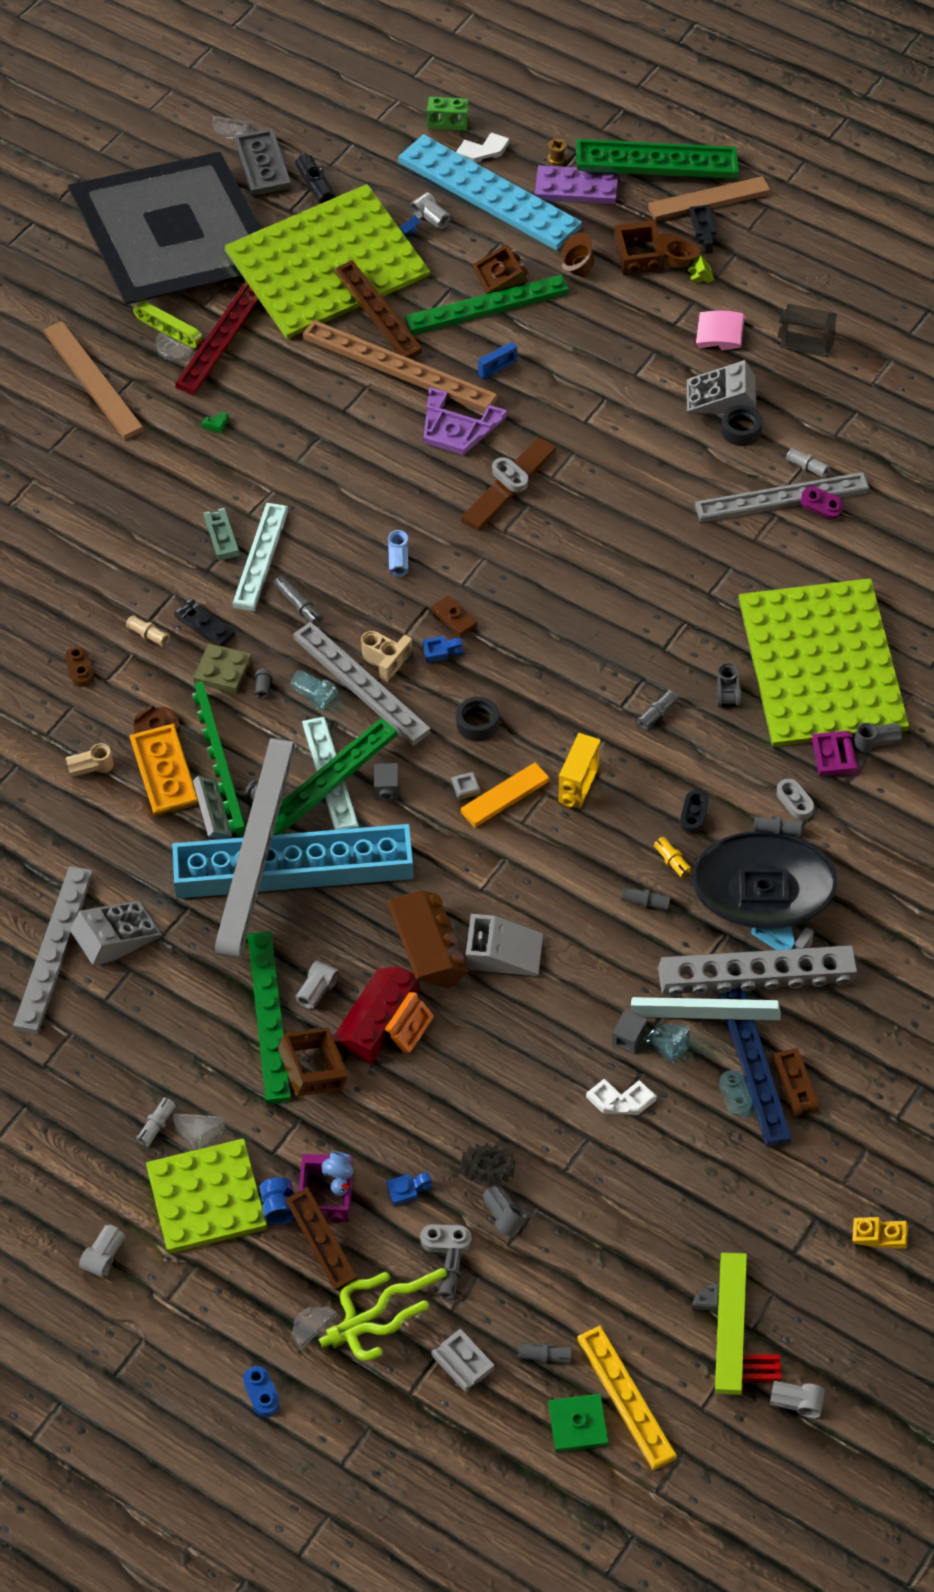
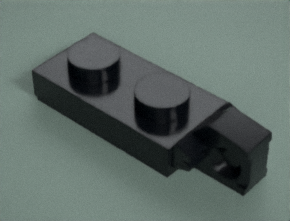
M710 205L689 207V214L697 242L703 243L705 253L713 252L712 246L713 242L716 241L717 231Z

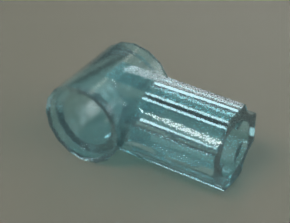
M298 670L290 682L291 688L308 697L310 703L319 710H323L338 694V690L333 683L328 680L321 682L303 670Z

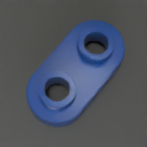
M254 1366L249 1368L244 1374L243 1381L254 1411L261 1417H271L277 1413L280 1404L270 1375L263 1367ZM254 1376L261 1377L258 1381L252 1380ZM264 1398L270 1399L268 1403L261 1402Z

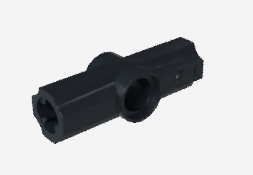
M306 153L299 155V158L295 160V165L306 181L308 191L314 194L319 204L336 198L335 192L324 177V170L317 166L312 156Z

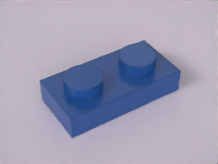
M511 342L483 356L478 360V375L485 379L517 362V346Z

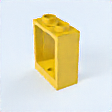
M578 733L559 774V803L567 807L581 809L600 767V739Z

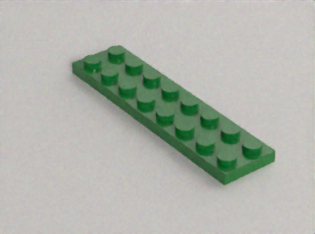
M576 139L577 171L738 179L736 147Z

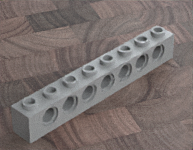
M852 946L661 957L658 966L661 992L671 996L691 992L694 994H704L707 991L726 993L732 989L737 990L739 988L742 991H752L755 988L773 990L784 986L799 988L803 985L821 987L831 983L846 985L853 981L857 973ZM824 965L831 966L833 970L827 969ZM801 967H806L810 971H804L801 969ZM777 968L784 969L786 973L779 972ZM753 970H759L762 974H756ZM729 971H734L739 976H733L729 973ZM705 973H712L715 977H708ZM681 974L689 975L691 979H685Z

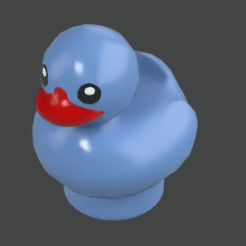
M331 1151L330 1158L326 1159L322 1164V1172L326 1177L329 1175L336 1177L332 1181L331 1190L335 1195L341 1196L351 1188L346 1181L353 1174V1167L349 1163L351 1156L342 1152Z

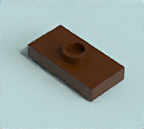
M449 595L431 606L432 612L459 638L477 627V621Z

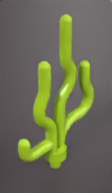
M440 1268L410 1283L391 1285L383 1291L375 1307L357 1316L350 1295L356 1290H369L388 1282L391 1276L388 1272H383L370 1279H357L349 1282L340 1293V1301L345 1310L346 1317L339 1325L326 1329L327 1335L318 1339L322 1348L332 1344L335 1349L348 1342L353 1354L361 1361H372L381 1357L383 1350L380 1347L365 1351L357 1336L364 1333L376 1335L392 1334L400 1329L406 1320L429 1309V1303L423 1300L404 1309L396 1315L392 1322L386 1325L367 1322L381 1315L394 1295L410 1294L433 1284L447 1276L446 1269Z

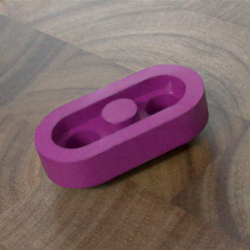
M807 487L801 494L800 501L804 508L828 519L839 517L843 510V502L839 497L817 487ZM809 495H815L816 499H811ZM829 504H835L836 508H831Z

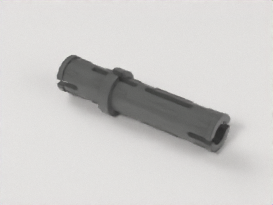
M279 576L283 582L281 583L276 579L274 586L297 608V613L300 616H304L316 627L319 626L315 620L321 624L324 617L313 607V603L308 599L306 600L285 576Z

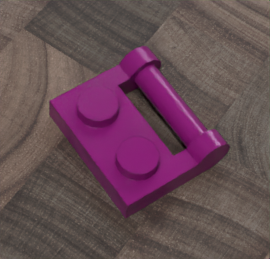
M851 731L812 734V745L819 777L843 774L856 776L861 772L859 764L856 763L852 745L854 738ZM839 742L844 746L847 763H841L837 744Z

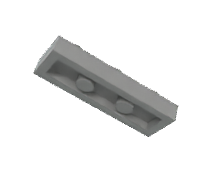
M197 776L193 783L208 837L230 839L232 833L217 780Z

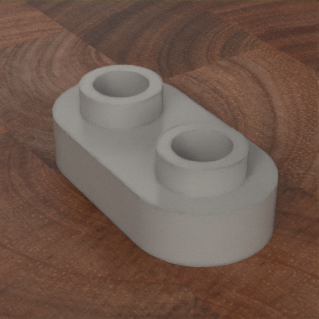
M502 457L493 462L492 473L494 477L509 490L522 492L528 487V475L512 460Z
M784 779L778 783L777 797L790 814L800 820L809 818L813 814L814 803L799 783L793 779Z
M432 1224L423 1228L420 1234V1241L422 1247L429 1252L447 1253L449 1248L465 1252L471 1246V1233L466 1227L460 1225ZM436 1234L437 1237L430 1238L429 1235ZM456 1235L463 1236L461 1239L455 1238Z

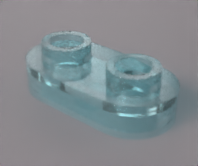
M729 1070L724 1072L720 1077L719 1088L727 1110L734 1117H745L752 1109V1099L745 1079L738 1071ZM732 1079V1080H735L736 1082H735V1083H731V1082H729L728 1080ZM742 1100L744 1103L738 1104L736 1101Z

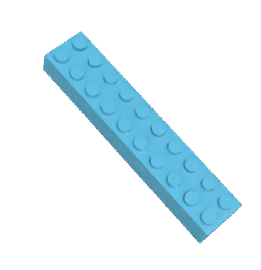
M409 824L273 835L258 892L414 879ZM243 838L172 843L176 897L189 898L229 894Z

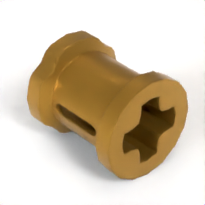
M556 138L548 144L550 150L548 161L551 165L560 166L566 161V155L564 154L566 142Z

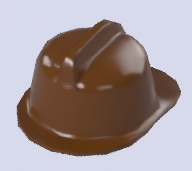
M581 232L574 234L565 242L562 250V268L574 275H580L585 278L587 272L594 265V257L590 236L587 233Z
M662 233L653 239L655 248L666 255L668 264L674 268L688 270V267L693 263V259L697 258L701 253L700 248L696 244L673 234Z

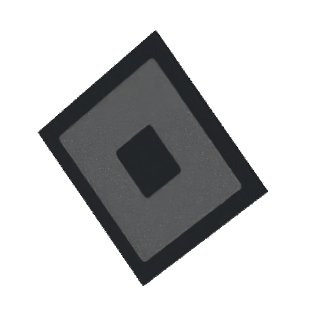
M220 151L68 184V189L125 305L244 278L226 253L225 245L261 230Z

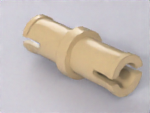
M134 615L127 620L126 627L140 634L143 639H150L161 647L168 644L170 635L156 628L153 623H146Z

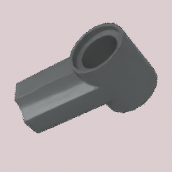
M871 723L860 724L853 742L855 749L859 752L867 753L873 750V747L901 743L900 725L897 723L874 726Z
M494 1185L482 1195L484 1197L483 1201L497 1219L494 1222L495 1227L502 1234L512 1237L527 1218V1213L520 1205L512 1202L502 1186Z

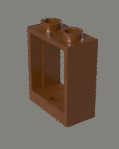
M655 220L615 225L614 241L623 275L664 270V254L656 248L655 253L628 256L625 244L653 241L654 237L659 234Z
M313 1028L302 1032L291 1031L283 1035L278 1050L296 1097L343 1089L348 1074L329 1028ZM319 1048L328 1070L303 1074L294 1051Z

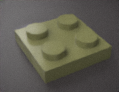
M208 644L193 677L194 683L203 681L204 686L237 694L251 662V653Z

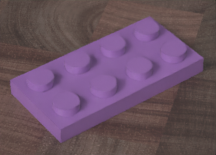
M538 165L535 196L547 201L616 204L618 173L577 171L576 167Z

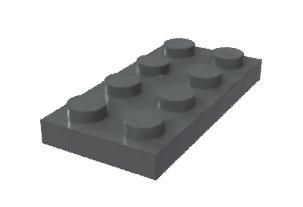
M273 128L234 136L236 149L252 196L291 188V181Z

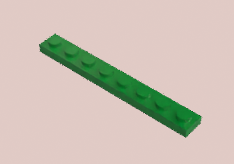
M562 275L405 315V323L410 333L416 335L568 295L569 289Z
M203 681L194 683L196 692L192 693L195 706H200L201 710L197 711L200 724L205 723L206 728H203L202 731L205 742L210 741L211 746L207 747L210 759L216 760V764L212 765L215 777H220L222 781L218 783L221 796L226 795L227 800L223 801L226 815L231 814L232 819L228 820L231 833H236L238 838H244V832L246 831L205 686Z
M380 718L282 800L273 835L282 834L398 736L397 730Z
M272 931L249 933L248 942L266 1105L291 1102L288 1073L278 1050L283 1037Z

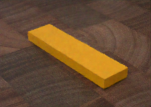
M533 763L463 806L461 814L476 828L547 784L549 777L536 763Z

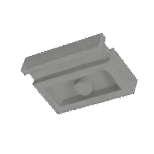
M461 1329L441 1343V1346L436 1350L431 1351L432 1357L465 1392L473 1384L476 1385L494 1370V1364Z

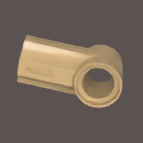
M103 743L94 745L88 752L66 757L71 777L93 771L107 773L114 766L111 750L108 745Z

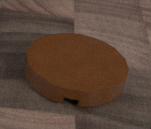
M155 706L147 707L141 710L135 717L134 732L136 734L174 724L178 735L180 729L178 716L173 710L165 706H161V708H155Z

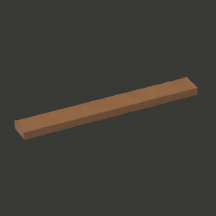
M61 321L44 329L45 336L122 438L126 440L143 432V426L65 324Z

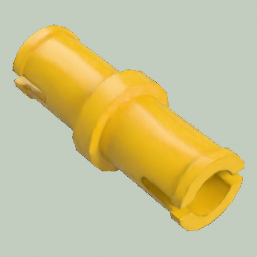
M666 837L659 838L658 840L662 845H659L656 841L654 848L664 857V862L667 866L672 867L681 879H687L689 876L684 870L691 875L693 868L682 858V853L674 849Z

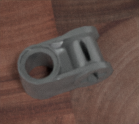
M723 663L718 668L717 707H721L722 704L741 706L738 668L732 663Z

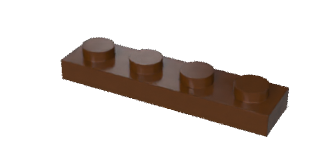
M306 1187L285 1199L333 1289L337 1290L356 1279L357 1276L309 1188Z

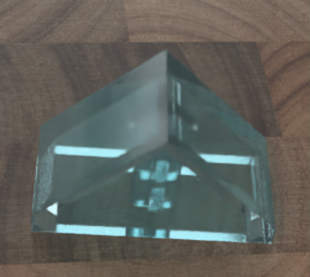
M659 1024L644 1040L662 1056L674 1063L689 1048L690 1029L688 1026Z

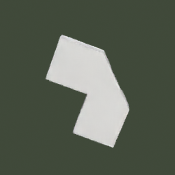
M490 133L483 145L464 140L456 152L475 163L481 162L482 159L488 157H500L509 145V138Z
M605 1079L586 1093V1098L603 1114L639 1115L654 1103L657 1098L640 1080L622 1095Z

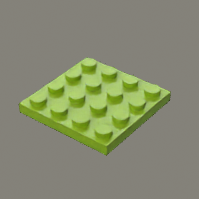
M244 1138L146 1162L168 1254L267 1230Z

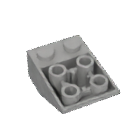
M745 360L687 379L688 413L724 414L730 407L737 405H747L756 408V378Z
M140 901L81 910L78 912L70 930L92 965L115 961L160 938L162 935Z
M471 914L466 949V966L468 970L538 976L543 933L497 916Z

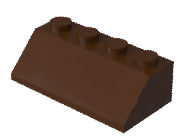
M420 890L387 901L416 980L450 988L469 972L465 963V957L459 948L458 939L450 925V919L444 910L443 901L438 894Z

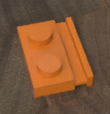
M409 992L384 1030L391 1034L390 1037L403 1053H410L434 1015L424 1002L417 998L416 993Z

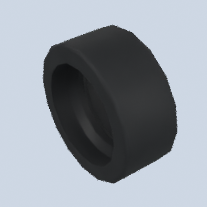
M737 405L730 407L723 414L721 433L729 443L737 446H747L756 442L761 436L762 417L753 407ZM745 420L753 424L754 427L747 431H738L729 424L733 421Z
M475 696L464 700L456 711V727L459 733L464 738L472 741H483L491 738L499 729V710L497 705L485 697ZM477 711L487 713L491 717V721L486 725L472 726L466 723L464 718L469 713Z

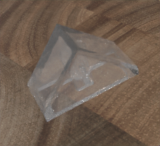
M174 1114L176 1131L193 1150L206 1148L225 1134L224 1117Z

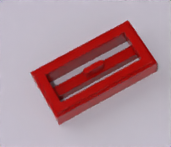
M743 1354V1371H775V1374H742V1383L781 1382L780 1355Z

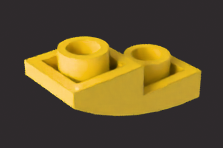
M879 1217L854 1218V1244L879 1248L907 1249L908 1224L906 1221L881 1222Z

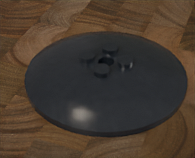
M771 831L743 832L720 839L700 854L693 869V887L702 904L711 912L729 922L752 928L777 929L809 921L829 906L834 898L837 886L834 866L820 849L798 837L784 833L775 834V832Z

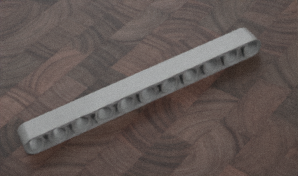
M273 738L269 741L216 939L215 954L237 958H240L242 955L294 757V741Z

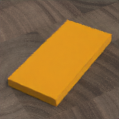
M170 724L129 735L154 817L199 805L175 725Z

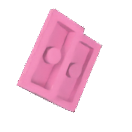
M733 311L700 312L696 340L698 348L719 345L721 351L741 347L744 314Z

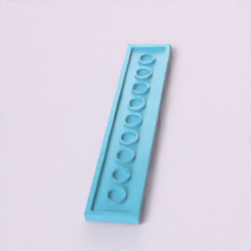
M424 134L398 156V162L556 251L582 228V221Z

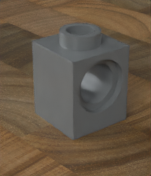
M398 763L374 764L375 800H398Z
M624 1010L612 1032V1046L635 1054L646 1033L647 1019L638 1013Z

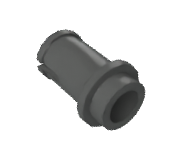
M259 669L255 674V696L259 699H266L270 694L269 687L273 676L268 669Z

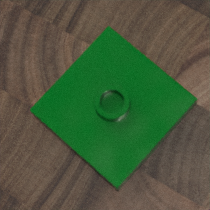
M600 1394L548 1400L555 1453L608 1446Z

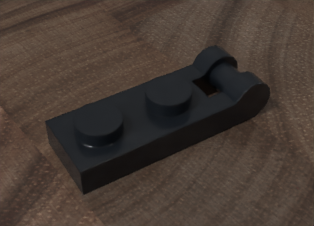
M192 598L185 602L183 608H178L174 612L175 617L180 622L214 645L223 647L236 636L235 629L199 606ZM190 612L194 614L192 617L188 615Z

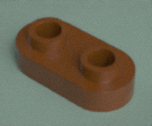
M82 647L70 648L65 654V659L71 680L75 686H89L94 680V673L88 653Z

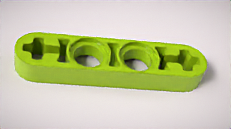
M145 301L139 302L133 308V312L139 320L190 348H196L203 341L201 333L196 328Z

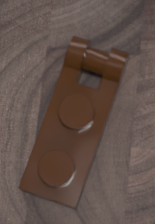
M798 1048L774 1053L773 1059L791 1104L793 1115L799 1116L809 1110L810 1112L819 1111L818 1100ZM806 1096L807 1101H799V1097Z

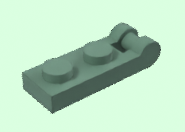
M220 508L212 513L210 511L203 512L204 521L217 560L239 556V550L225 508Z

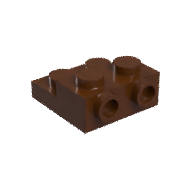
M508 244L472 264L487 294L503 290L506 287H516L528 281L526 275L529 273L523 263L520 265L518 263L521 260L516 249L511 250Z

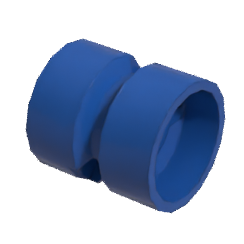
M276 1177L262 1182L260 1192L261 1200L264 1202L262 1205L264 1221L269 1224L279 1225L294 1220L295 1217L285 1200L294 1195L292 1181L284 1177Z

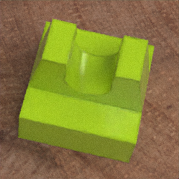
M701 255L693 259L694 263L688 267V271L692 275L691 280L695 284L702 281L708 284L713 281L714 277L706 260Z

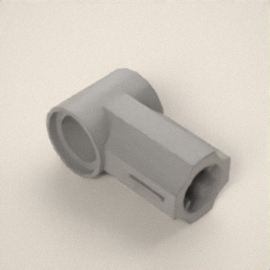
M426 192L410 203V209L417 218L421 219L424 217L437 228H445L451 220L450 214L437 205L435 198L430 193Z
M316 960L308 972V979L296 995V1001L307 1009H314L326 990H331L335 986L339 977V970Z
M105 1225L93 1246L87 1247L83 1252L79 1267L104 1278L111 1269L113 1256L125 1239L124 1233L113 1225Z
M774 1381L770 1405L797 1410L800 1415L807 1418H819L822 1412L825 1389L810 1383L797 1386Z

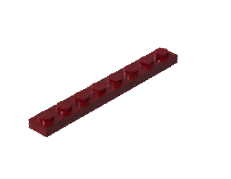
M245 281L175 383V388L195 396L260 300L247 281Z

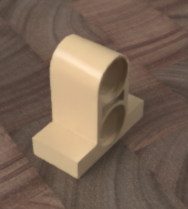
M375 631L365 632L361 637L363 657L379 666L380 679L385 682L391 679L413 653L412 638L406 635L398 643Z

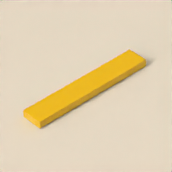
M601 1325L577 1336L580 1346L652 1470L654 1471L676 1460V1453Z

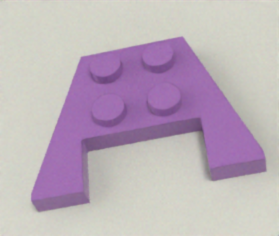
M430 387L424 443L464 455L507 417V410L489 405L482 419L477 420L442 409L448 399V392Z

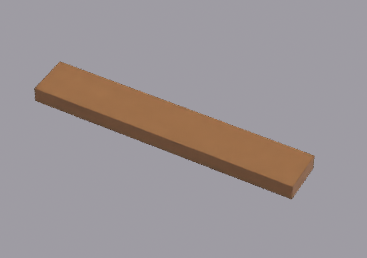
M761 176L648 203V209L656 222L689 214V207L710 205L712 209L770 195V189L764 177Z

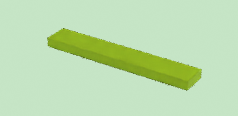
M721 1253L715 1394L742 1395L747 1253Z

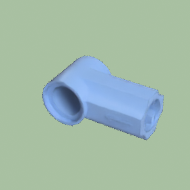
M395 530L388 537L389 574L395 577H403L408 574V536L401 530Z

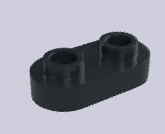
M693 790L685 797L680 826L687 833H697L704 826L709 798L703 791Z

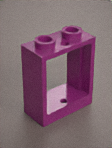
M302 1154L299 1191L308 1187L309 1175L324 1176L322 1164L326 1159L330 1158V1155ZM351 1156L349 1163L352 1165L354 1172L353 1156ZM353 1174L349 1179H346L351 1188L344 1194L343 1206L318 1205L326 1221L335 1224L349 1222Z

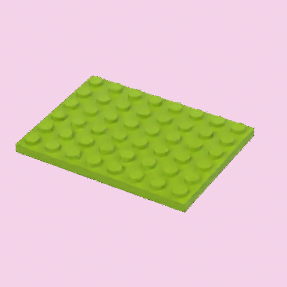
M368 184L225 245L226 253L286 339L304 332L313 320L325 323L361 307L335 274V268L351 260L355 262L382 297L430 276L428 267Z
M871 578L739 594V604L772 748L812 743V734L851 731L854 738L858 726L862 723H871L874 726L897 723L900 725L901 732L908 731L909 724Z

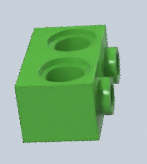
M429 97L427 128L467 131L469 99Z

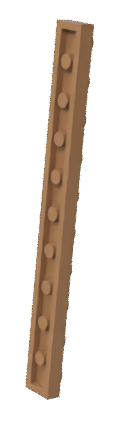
M313 320L303 333V339L427 390L432 387L448 392L449 399L485 413L488 406H493L497 400L496 393Z

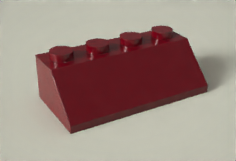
M399 966L377 969L335 1032L333 1039L337 1049L372 1065L391 1036L384 1029L408 993L412 992L418 995L420 992L419 980H416L414 973Z

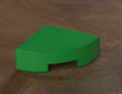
M218 413L216 416L205 418L201 423L202 429L222 434L229 420V413Z

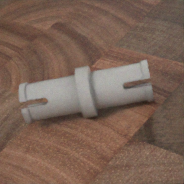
M791 448L787 453L786 460L801 466L802 470L811 471L822 478L828 475L830 465L816 460L813 455H806L795 448Z
M163 1097L154 1113L147 1117L148 1122L140 1134L137 1135L136 1140L142 1145L149 1147L159 1130H163L166 1126L165 1122L176 1108V1104L170 1099L167 1100V1098Z

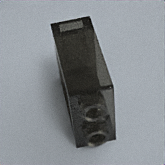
M787 304L785 312L781 311L779 324H782L778 331V338L781 339L780 348L829 358L834 344L837 314ZM794 324L823 330V338L790 332L789 326Z

